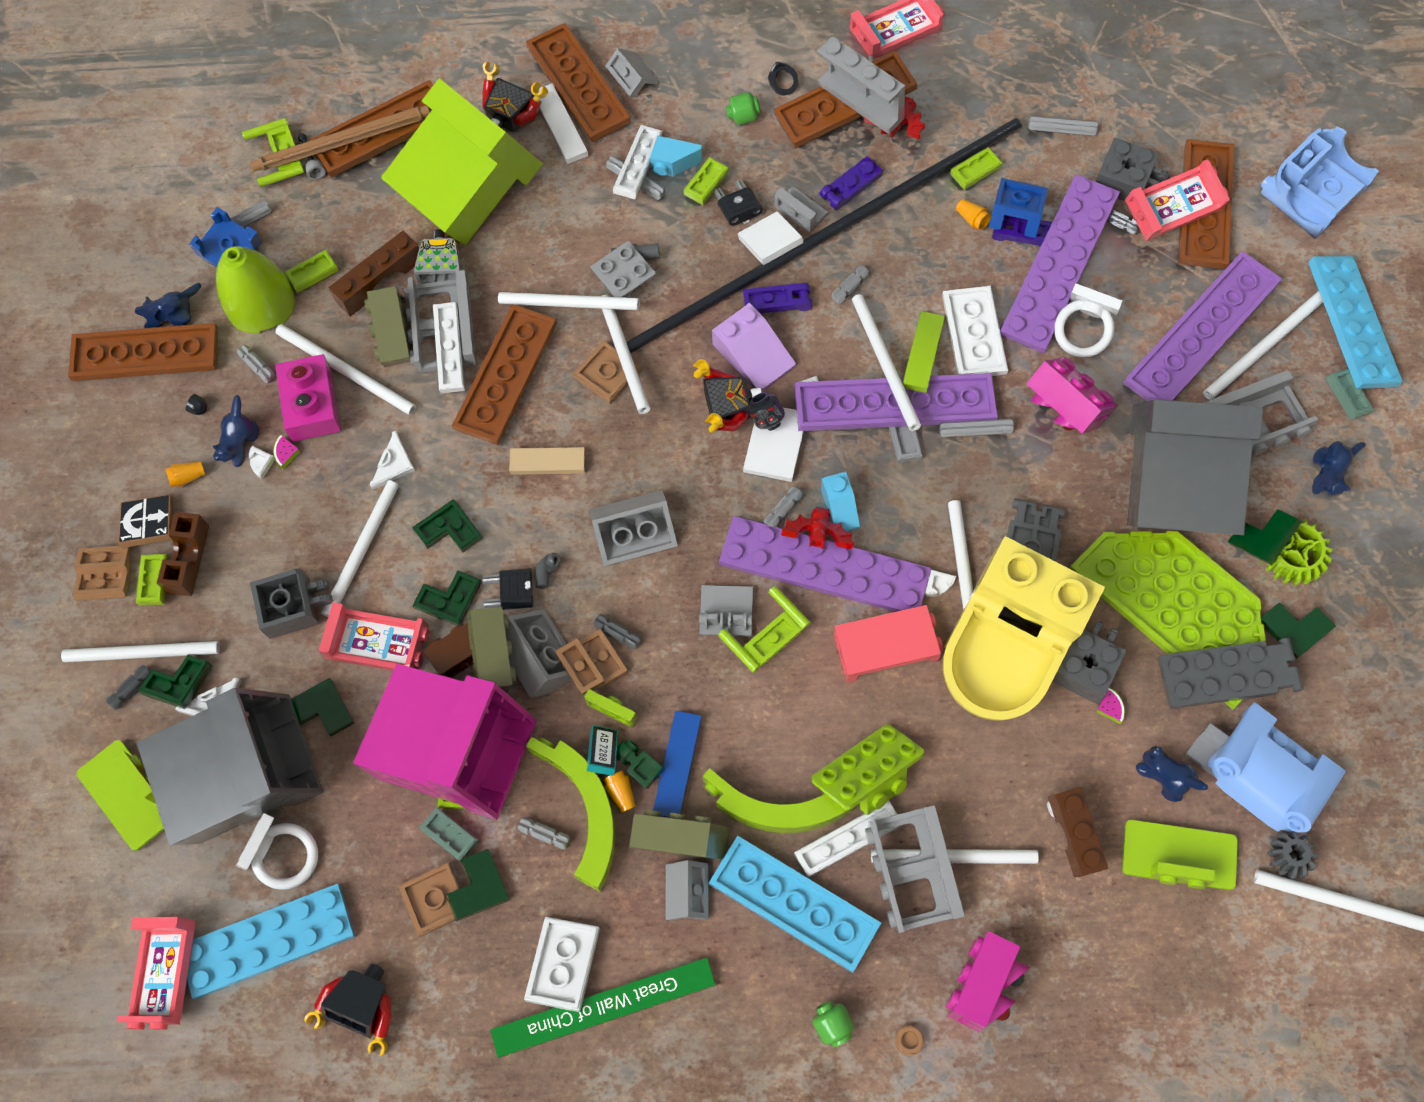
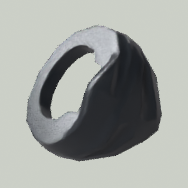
M776 62L769 72L768 82L776 94L782 96L791 95L797 89L799 84L798 74L788 64ZM785 70L791 74L793 85L789 89L779 88L775 81L776 73Z

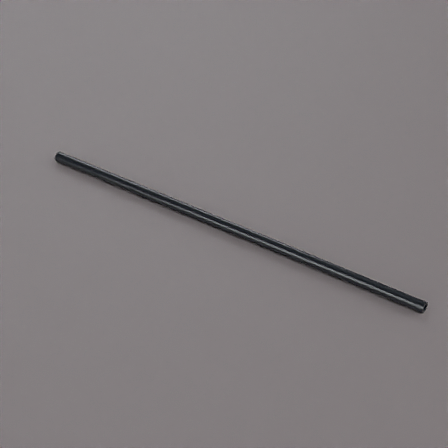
M1014 118L803 240L801 245L765 265L761 264L630 339L627 341L630 353L1022 127L1020 120Z

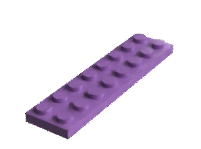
M1075 174L1000 330L1001 336L1045 353L1055 331L1056 318L1060 311L1068 304L1075 283L1077 284L1120 191Z
M1242 251L1125 378L1123 384L1146 401L1154 399L1174 401L1279 285L1282 278Z
M991 373L930 376L927 393L905 389L921 425H940L943 422L993 420L998 418ZM900 377L903 384L904 377ZM886 378L795 382L794 384L798 431L907 426Z
M736 516L732 518L719 560V565L893 612L922 605L931 571L930 567L854 547L852 550L836 546L835 542L827 540L824 543L823 549L814 546L809 547L810 540L808 535L800 534L798 538L786 537L781 535V528L771 527Z

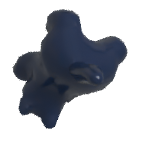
M196 283L182 292H168L163 297L154 301L146 296V301L142 306L135 308V313L147 320L144 324L145 328L160 327L166 321L171 322L173 326L187 325L191 321L189 298L199 291L201 284Z
M239 395L234 396L231 413L226 414L221 421L222 433L219 444L213 446L216 450L213 458L216 461L227 462L232 459L235 467H240L244 462V446L246 441H255L259 435L258 424L241 414L242 403Z
M1336 441L1328 448L1322 447L1318 449L1313 456V463L1321 467V472L1313 482L1312 492L1320 494L1325 490L1328 495L1333 496L1335 494H1342L1343 491H1350L1351 488L1344 481L1345 472L1351 465L1353 457L1366 444L1360 442L1350 448L1344 446L1341 441Z
M1154 746L1150 750L1145 751L1143 754L1144 763L1136 765V771L1140 775L1154 779L1162 785L1161 793L1169 801H1181L1183 795L1190 788L1196 790L1208 789V785L1198 779L1193 767L1184 762H1177L1166 755L1161 747Z

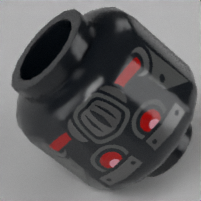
M762 392L751 399L748 412L757 428L772 431L781 425L785 412L776 395Z

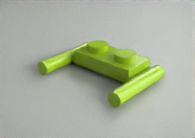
M286 118L242 131L245 141L267 134L273 153L296 146ZM301 160L277 166L279 171L259 177L257 181L259 186L263 187L302 174L304 170Z
M773 586L768 593L785 611L745 644L744 647L726 629H723L718 634L721 640L752 673H755L761 666L769 662L799 636L803 629H806L811 624L805 615L776 586Z

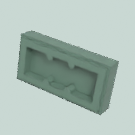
M1349 368L1330 374L1325 378L1350 421L1369 415L1374 411L1362 389H1356Z
M437 806L419 827L420 830L460 862L479 842L477 838Z

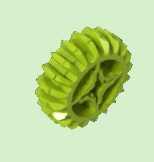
M1307 518L1301 521L1302 523L1273 565L1268 564L1266 567V572L1272 570L1275 572L1274 579L1279 578V576L1283 577V584H1287L1290 580L1294 586L1299 585L1300 582L1306 585L1311 580L1316 581L1320 578L1321 574L1327 571V566L1331 563L1332 558L1329 556L1332 554L1333 549L1327 547L1331 539H1323L1325 530L1318 532L1316 530L1317 523L1309 526ZM1310 552L1313 553V564L1311 566L1307 563Z

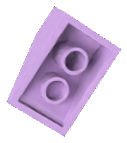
M750 303L712 330V344L753 388L760 387L761 392L796 367L795 361L768 322Z

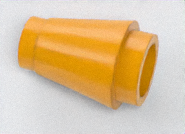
M966 199L960 200L956 206V211L973 229L983 230L991 220V214L987 208Z
M201 461L170 464L171 467L165 468L171 487L178 486L180 488L205 475Z
M623 770L603 779L606 785L604 786L605 790L621 813L636 807L628 775L625 776Z

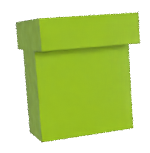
M438 78L422 100L424 104L432 109L381 176V179L442 231L466 246L516 179L527 186L543 163Z

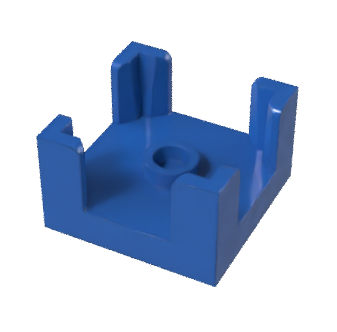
M1001 178L989 228L1000 230L1004 215L1028 220L1024 235L1036 238L1048 188Z
M216 207L211 214L214 224L202 240L196 235L189 245L196 255L217 267L220 257L228 248L242 246L257 250L262 241L255 230L249 226L246 229L230 219L227 212Z

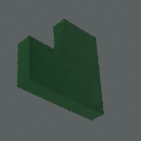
M454 499L412 527L427 549L447 535L451 537L462 553L483 539L481 533Z
M1277 509L1263 530L1245 522L1244 535L1233 534L1228 543L1272 566L1302 522L1298 518Z
M457 570L447 592L423 584L412 607L415 610L453 625H460L482 581L479 578Z
M1279 602L1261 617V623L1278 642L1281 639L1290 638L1295 659L1336 627L1318 607L1298 622Z
M187 655L174 676L152 669L140 687L139 692L143 696L185 710L212 665L209 661Z
M330 678L291 699L300 725L319 716L328 734L333 736L355 724Z
M489 849L462 859L471 885L446 895L456 922L509 900Z

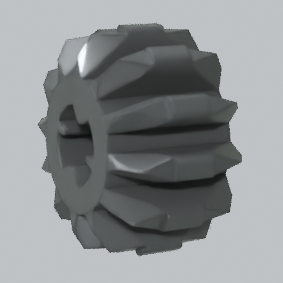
M1295 831L1289 832L1288 835L1282 832L1278 835V839H1273L1270 842L1273 849L1269 850L1267 855L1275 858L1270 863V866L1275 867L1278 865L1280 867L1278 875L1282 876L1287 872L1289 879H1295L1297 875L1304 878L1308 876V871H1313L1316 868L1312 861L1317 860L1319 855L1311 852L1316 847V844L1311 843L1308 845L1306 843L1307 835L1304 834L1298 837ZM1294 852L1297 857L1292 859L1289 853Z

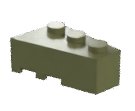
M396 286L367 291L368 299L364 300L367 314H371L373 323H369V329L372 338L376 337L377 346L374 347L376 361H380L384 367L411 362V344L406 328L407 318L406 314L403 313L402 303H404L403 295Z
M502 607L470 610L467 615L469 644L474 664L471 666L472 674H475V678L496 683L507 693L513 685L512 682L516 681L515 668L510 666L509 656H512L511 640H506L505 630L509 629L508 616L503 614Z
M645 810L644 815L634 814L629 847L723 860L727 854L730 828L712 824V818L695 816V821L686 820V815L670 813L669 818L660 817L661 812Z

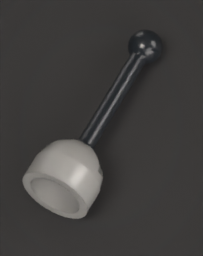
M301 133L298 135V140L301 143H305L307 136ZM309 156V161L305 166L307 176L311 180H319L324 177L326 173L325 168L319 160H313V157Z

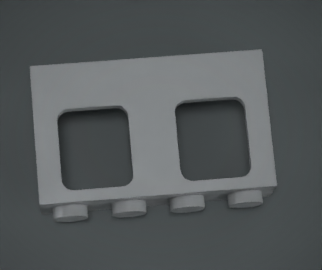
M832 36L817 51V54L827 61L828 71L819 79V86L890 134L904 119L905 85Z
M465 270L455 271L456 279L415 285L413 278H408L405 297L406 301L410 302V308H406L408 322L412 326V329H408L410 344L413 343V350H410V360L412 365H416L419 373L438 371L437 360L424 361L422 354V340L435 337L434 318H419L418 300L426 296L449 294L451 302H457L463 367L477 365L469 282Z
M1289 370L1204 402L1263 408L1276 403H1282L1295 424L1270 433L1262 419L1260 440H1253L1252 444L1254 456L1263 453L1270 446H1282L1289 442L1290 438L1307 436L1313 431L1312 428L1318 421L1316 416L1307 417L1289 387L1293 379Z
M935 805L868 822L869 828H865L868 844H874L876 855L872 856L876 873L881 872L884 883H880L879 886L883 900H889L891 910L887 911V917L891 928L896 927V931L902 933L905 930L965 917ZM908 823L913 824L921 853L915 857L887 863L879 831ZM927 878L930 882L936 904L935 909L930 912L901 918L893 887L898 884Z

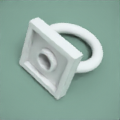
M1075 283L1070 297L1071 303L1066 305L1058 314L1054 333L1058 344L1068 354L1082 358L1092 357L1101 353L1110 344L1114 335L1113 318H1116L1122 300ZM1077 310L1096 318H1102L1103 336L1097 344L1091 347H1076L1065 336V322Z
M264 813L259 819L235 866L247 870L251 863L257 878L265 885L274 889L286 890L300 886L310 878L317 866L318 847L316 841L305 828L293 823H280L270 827L274 818ZM277 835H294L306 847V864L293 877H274L267 872L262 860L274 837Z

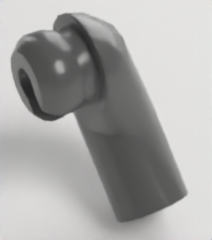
M557 553L546 555L536 564V588H548V575L558 568L561 563V557Z

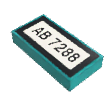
M592 725L589 738L587 771L614 775L618 730Z

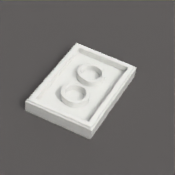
M783 407L785 416L781 421V425L775 430L759 429L754 424L743 467L744 473L792 482L804 431H798L796 410Z
M545 917L524 997L525 1002L575 1012L581 1011L600 932L598 926Z

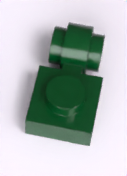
M627 739L625 742L622 741L617 747L616 758L626 766L629 762L632 763L626 771L643 787L649 789L665 767L646 750L638 754L637 752L640 748L630 739Z

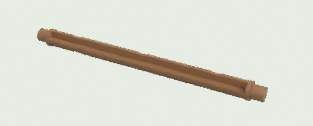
M427 106L411 108L258 157V160L251 161L250 164L253 172L262 169L265 171L421 121L430 112Z

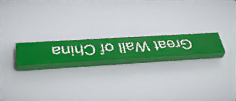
M704 958L583 998L580 1012L553 1008L490 1029L497 1058H502L715 987L708 959Z

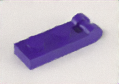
M866 156L830 185H825L819 192V195L824 200H829L831 207L839 210L883 175V170Z
M1004 215L1001 229H994L992 238L998 241L1010 240L1041 246L1052 222L1041 220L1036 238L1024 235L1028 220ZM1006 226H1013V230L1007 229Z
M808 283L743 289L744 305L746 306L750 303L759 313L797 309L808 311L813 307L812 300L809 298L810 286ZM792 295H798L799 298L793 299Z

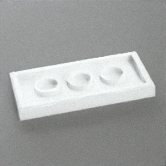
M991 286L943 291L942 298L957 374L991 373V376L1006 375L1008 367Z

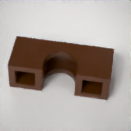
M174 512L169 532L174 545L171 560L162 559L156 583L167 594L192 596L209 529V525L199 514Z
M1079 787L1048 796L1055 821L1060 823L1067 838L1068 849L1065 851L1073 876L1082 877L1109 869L1082 788Z

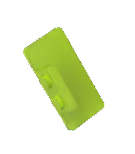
M886 724L812 775V783L845 810H850L860 803V810L869 815L876 809L882 808L888 800L905 790L907 787V768L924 757V749L892 725Z
M116 740L78 769L76 775L128 846L134 851H139L163 832L164 827L147 774L143 769V761L136 754L132 755L123 742Z
M1128 820L1125 823L1122 872L1125 875L1159 880V883L1166 885L1188 884V887L1193 889L1209 887L1232 890L1235 888L1237 866V837L1235 835L1137 820Z

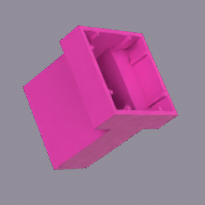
M396 664L353 764L377 780L457 803L469 812L498 820L537 720L494 682L466 676L464 681Z

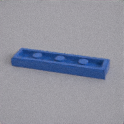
M675 711L663 764L665 769L661 773L653 811L661 812L660 817L669 818L670 813L681 814L701 724V715Z

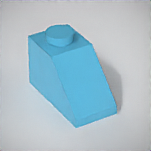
M657 136L650 156L651 172L661 176L668 175L674 177L702 163V145Z
M842 472L822 478L821 493L826 508L829 509L831 523L838 524L841 522L842 528L847 532L859 529L860 524L854 493L847 473Z

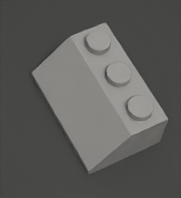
M662 490L589 509L604 566L678 546L667 501Z
M545 609L508 616L509 629L505 630L506 640H511L512 656H509L510 666H514L515 673L530 698L550 694L571 681V677L555 654V651L566 645Z

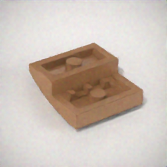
M120 546L79 548L74 565V570L77 573L72 593L74 599L78 601L127 597L131 568V548H121Z
M601 628L580 641L576 638L555 651V654L581 695L586 694L588 689L595 691L628 674V670Z

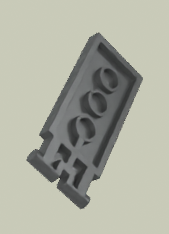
M1014 498L1012 508L1017 509L1015 520H1010L1007 537L1056 562L1062 531L1057 529L1058 518L1063 519L1065 509L1043 504L1041 511H1036L1037 503ZM1005 606L998 616L1002 620L1042 628V625L1020 617Z
M1290 638L1279 640L1278 645L1266 646L1265 641L1166 654L1160 655L1157 658L1170 709L1272 696L1279 692L1278 689L1291 687L1293 692L1304 690L1298 667H1288V663L1296 661Z

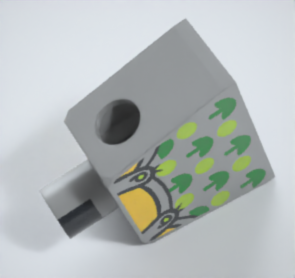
M437 229L434 231V239H424L421 241L414 274L418 284L456 279L455 271L462 270L456 240L448 238V234L441 229Z

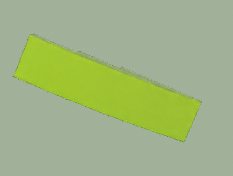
M921 311L903 381L905 389L927 393L945 316Z

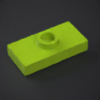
M987 147L952 168L950 174L966 190L1002 168L1003 163Z
M709 157L683 190L684 195L704 205L729 173V167Z
M324 250L284 273L295 291L299 293L339 270L327 250Z
M167 554L141 555L136 603L139 606L165 604L166 592L156 583L162 559L169 560Z
M588 689L584 696L587 706L629 727H634L637 721L636 712L622 706L623 703L613 696L606 698Z

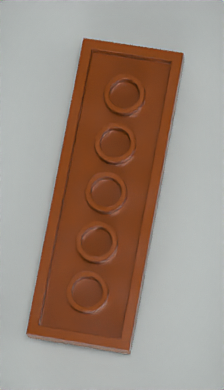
M566 23L526 41L528 50L549 81L553 83L557 93L591 143L631 123L629 114Z
M896 50L872 61L873 64L905 85V95L917 89V82ZM821 86L774 109V115L794 148L862 116Z
M428 80L309 139V141L411 108L427 106L422 100L433 84L431 80ZM426 117L422 118L421 121L316 155L330 178L410 139Z
M1187 139L1184 148L1183 173L1198 167L1204 160L1208 159L1211 165L1216 168L1217 176L1222 186L1228 191L1229 202L1221 210L1180 227L1178 264L1226 269L1229 265L1234 144Z
M514 304L511 305L452 424L453 430L499 445L557 325L555 318Z
M216 323L72 334L68 377L71 381L216 370L218 327Z

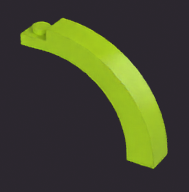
M531 737L526 745L528 751L561 770L576 785L584 799L588 815V839L584 855L574 876L577 880L601 892L608 878L615 851V823L606 791L597 774L587 771V761L573 748L560 740L556 748L553 749L554 745L548 740L540 738L538 741Z
M710 768L703 775L706 791L714 797L720 796L716 802L719 810L742 824L767 832L799 833L812 831L837 822L860 806L859 803L854 808L845 810L826 794L803 803L789 805L770 804L740 793Z

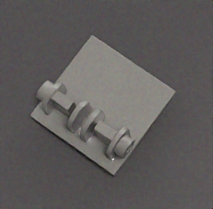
M629 241L590 266L591 270L614 297L632 298L631 292L656 275L655 271Z
M702 585L699 635H718L723 629H726L732 636H751L753 587Z

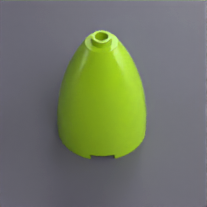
M234 246L224 251L216 269V288L222 309L231 324L237 329L250 334H260V331L284 324L294 310L296 299L293 287L282 270L265 255L247 247Z

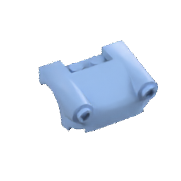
M1337 126L1335 129L1326 128L1321 130L1319 128L1311 133L1282 163L1277 174L1273 177L1268 175L1260 186L1263 188L1261 191L1263 196L1314 239L1331 224L1332 220L1356 196H1359L1373 182L1379 172L1376 168H1367L1359 165L1349 156L1344 146L1347 131Z
M1254 702L1242 714V719L1233 733L1210 757L1208 767H1211L1213 774L1218 780L1215 783L1269 827L1278 832L1280 830L1307 832L1311 829L1346 771L1324 754L1315 758L1273 725L1277 718Z

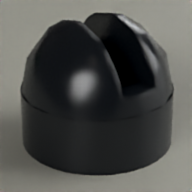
M193 394L189 398L185 410L193 415H201L207 410V403L201 396Z

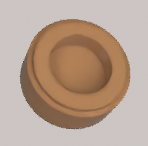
M911 1025L904 1026L895 1035V1046L903 1055H916L924 1046V1036L917 1027Z

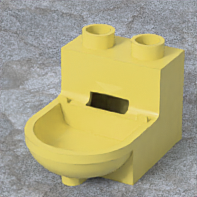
M1005 536L988 561L944 647L943 675L947 688L953 698L971 714L988 720H1009L1029 712L1045 696L1071 643L1081 636L1105 587ZM1003 607H1007L1026 620L1042 625L1037 638L998 618Z

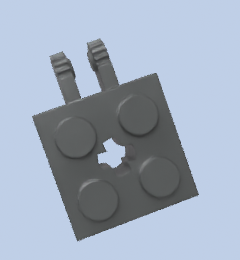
M1114 137L1096 182L1120 191L1117 199L1125 201L1132 190L1139 187L1144 190L1170 179L1168 171L1166 172L1163 169L1154 167L1159 155L1158 152Z
M293 569L250 582L259 629L269 639L320 624L316 609L333 601L332 595L313 596L315 593L329 589V581L318 580L310 583V578L302 569Z
M1097 620L1091 633L1083 630L1081 636L1071 643L1052 681L1098 705L1105 697L1127 651L1112 644L1118 633L1117 629L1112 628L1109 631L1107 640L1097 636L1103 627V622ZM1086 663L1091 665V669L1086 667Z

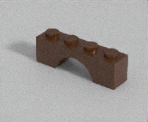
M402 230L328 287L335 302L351 317L365 306L364 300L368 299L367 291H372L384 277L395 272L406 274L415 267L419 246Z

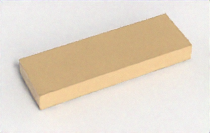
M585 447L511 448L510 475L585 474Z

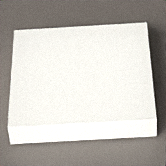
M778 212L738 233L739 240L763 265L803 243L802 236Z

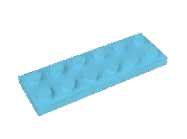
M1314 256L1308 261L1356 389L1399 386L1403 383L1354 257Z
M739 836L736 837L709 881V885L851 973L855 971L881 925V922Z
M337 883L193 939L187 976L192 999L197 1000L355 938L356 935L341 885Z

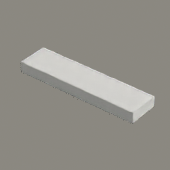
M553 83L544 86L548 89V95L540 99L542 103L539 110L566 163L570 164L587 157L588 151Z
M644 125L640 126L613 187L614 194L636 199L650 167V156L657 136H662L663 131Z
M457 302L434 304L433 313L439 391L441 394L465 391Z
M887 801L882 808L876 809L869 815H861L794 852V855L805 875L809 878L869 845L865 833V828H869L868 822L898 814L891 802ZM903 825L879 831V837L881 838Z

